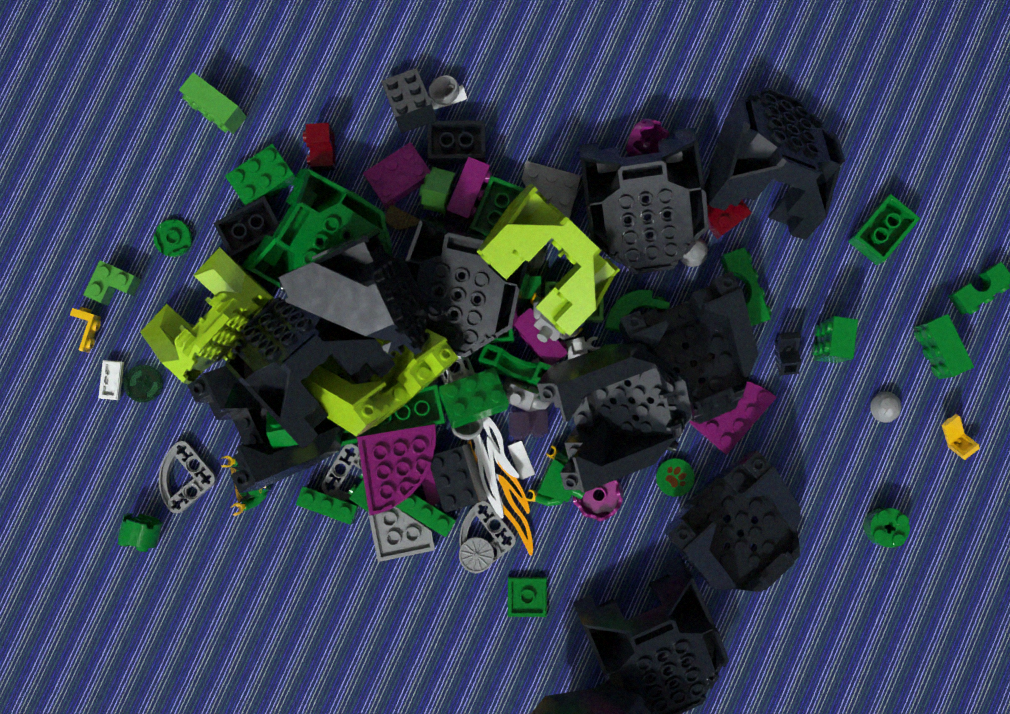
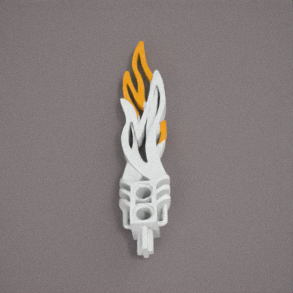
M458 356L459 358L455 362L460 364V370L453 373L448 368L446 370L447 379L444 373L441 374L444 385L477 374L474 372L468 357ZM464 360L466 361L469 370L465 368V365L463 363ZM490 417L483 418V427L488 435V454L479 434L473 439L475 443L473 455L476 463L478 458L479 474L486 496L499 517L503 519L504 513L513 523L529 555L532 556L533 541L529 524L516 506L509 491L510 489L527 514H529L528 501L517 480L519 474L505 456L503 439L499 429ZM489 426L497 438L500 450L491 436ZM467 440V444H470L472 448L471 440ZM494 458L499 467L514 482L522 497L502 475L495 474ZM483 466H484V470H485V473H486V477H487V480H488V483H489V486H490V489H491V491H492L493 496L491 495V493H490V491L488 490V487H487V485H486V481H485V478H484V472H483ZM496 478L501 484L509 504L524 523L528 539L516 519L502 503Z

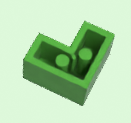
M433 167L431 173L426 174L424 184L421 185L419 195L422 196L421 204H424V209L442 214L446 213L451 199L455 173Z
M99 261L83 295L109 306L116 289L134 296L142 279L103 261Z

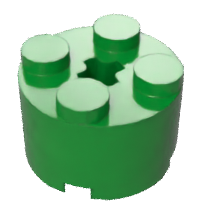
M878 507L866 515L863 529L872 543L893 548L904 544L909 536L910 525L908 517L901 511L893 508Z
M133 513L123 515L118 534V545L125 547L134 546L136 550L141 552H148L149 548L157 547L163 522L159 523L160 519L145 514H139L138 517H132Z

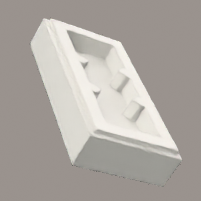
M103 360L99 389L100 399L120 400L124 362Z

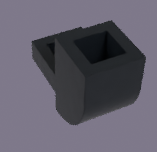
M799 332L779 334V339L775 340V357L780 376L799 374L802 363L798 352L801 339Z

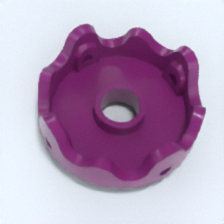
M646 118L635 124L626 146L628 157L657 153V141L670 136L669 131L661 126L662 122Z
M616 479L585 492L582 499L573 496V502L585 517L604 521L620 509L624 498L623 489L619 480ZM598 489L604 492V499L602 500L595 497V491Z

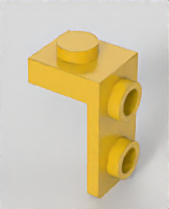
M80 307L79 310L72 308L70 316L88 321L79 351L89 353L94 347V336L101 326V317L91 314L92 310Z
M958 414L946 419L942 424L948 447L962 459L966 460L980 449L979 444L964 433L961 418Z

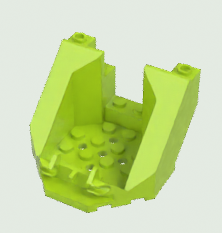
M530 183L507 207L476 252L487 264L491 265L507 280L525 260L529 262L552 238L551 243L559 250L557 256L561 258L565 254V257L575 266L535 307L554 324L559 332L562 334L567 333L571 336L597 309L614 276L620 269L608 258L604 260L599 255L601 250L559 209L551 203H545L547 199L539 191L536 194L535 192L538 189Z
M220 247L193 275L215 295L212 299L209 297L205 299L212 306L204 317H200L198 319L199 322L194 326L166 304L140 332L160 362L185 384L195 381L214 362H218L221 359L226 361L227 359H232L234 354L232 348L236 340L241 339L243 335L241 332L243 325L255 316L270 300L275 299L247 270Z
M426 329L425 332L430 334L431 342L423 352L415 355L406 346H404V353L402 355L395 351L397 355L394 358H390L396 365L391 368L388 374L381 378L374 374L368 379L370 380L369 383L355 384L330 355L323 364L317 366L311 375L303 379L301 383L328 414V419L357 437L370 428L377 426L404 406L444 373L459 357L447 344L446 338ZM375 338L381 346L391 342Z

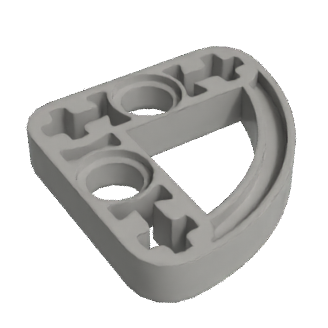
M180 441L173 445L164 457L160 467V493L165 505L172 513L185 511L217 482L215 472L193 446L186 441ZM180 446H186L185 452L188 455L193 453V456L188 458L184 453L180 454ZM175 458H177L194 479L173 496L170 490L169 476ZM193 459H197L200 462V467L197 470H193L190 467V462ZM202 471L206 476L211 475L209 479L211 483H204L205 477L202 474L197 475V473ZM191 486L197 489L195 497L188 495V489ZM183 498L187 499L180 504L181 508H174V501H180Z
M345 445L321 484L323 492L327 495L342 500H350L348 499L350 494L339 489L354 465L362 470L357 445ZM353 447L356 455L349 457L348 461H351L349 465L346 461L340 459L341 457L346 459L348 455L346 450ZM340 463L346 467V472L342 475L336 473L335 469ZM331 474L341 478L340 482L338 480L334 482L335 489L327 490L328 486L326 483H330L334 478L330 476Z
M482 501L472 507L463 521L459 538L460 548L468 540L469 527L474 517L477 516L494 538L490 544L497 549V555L493 559V562H495L515 545L516 540L512 531L495 512L494 508L487 501ZM487 505L488 508L486 511L488 512V514L490 515L491 512H493L495 516L490 517L487 520V522H485L483 519L487 517L484 513H478L480 509L478 506ZM497 519L500 521L501 526L498 530L490 528L489 523L491 520ZM505 528L507 531L503 533L506 537H512L510 540L511 544H503V537L501 535L497 537L495 534H498Z

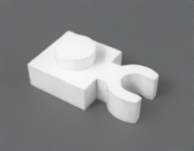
M584 337L565 341L564 343L568 347L566 350L568 352V360L588 353L587 350L594 351L600 349V347L594 348L591 344L592 341L598 338L591 337L586 342Z

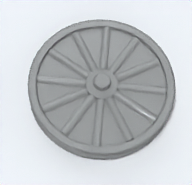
M480 537L466 540L459 551L461 565L473 573L487 570L494 559V551L491 544Z

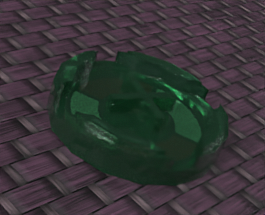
M138 365L131 368L124 378L126 394L132 400L139 403H148L155 400L163 389L161 373L149 365Z

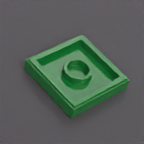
M508 577V617H547V577Z

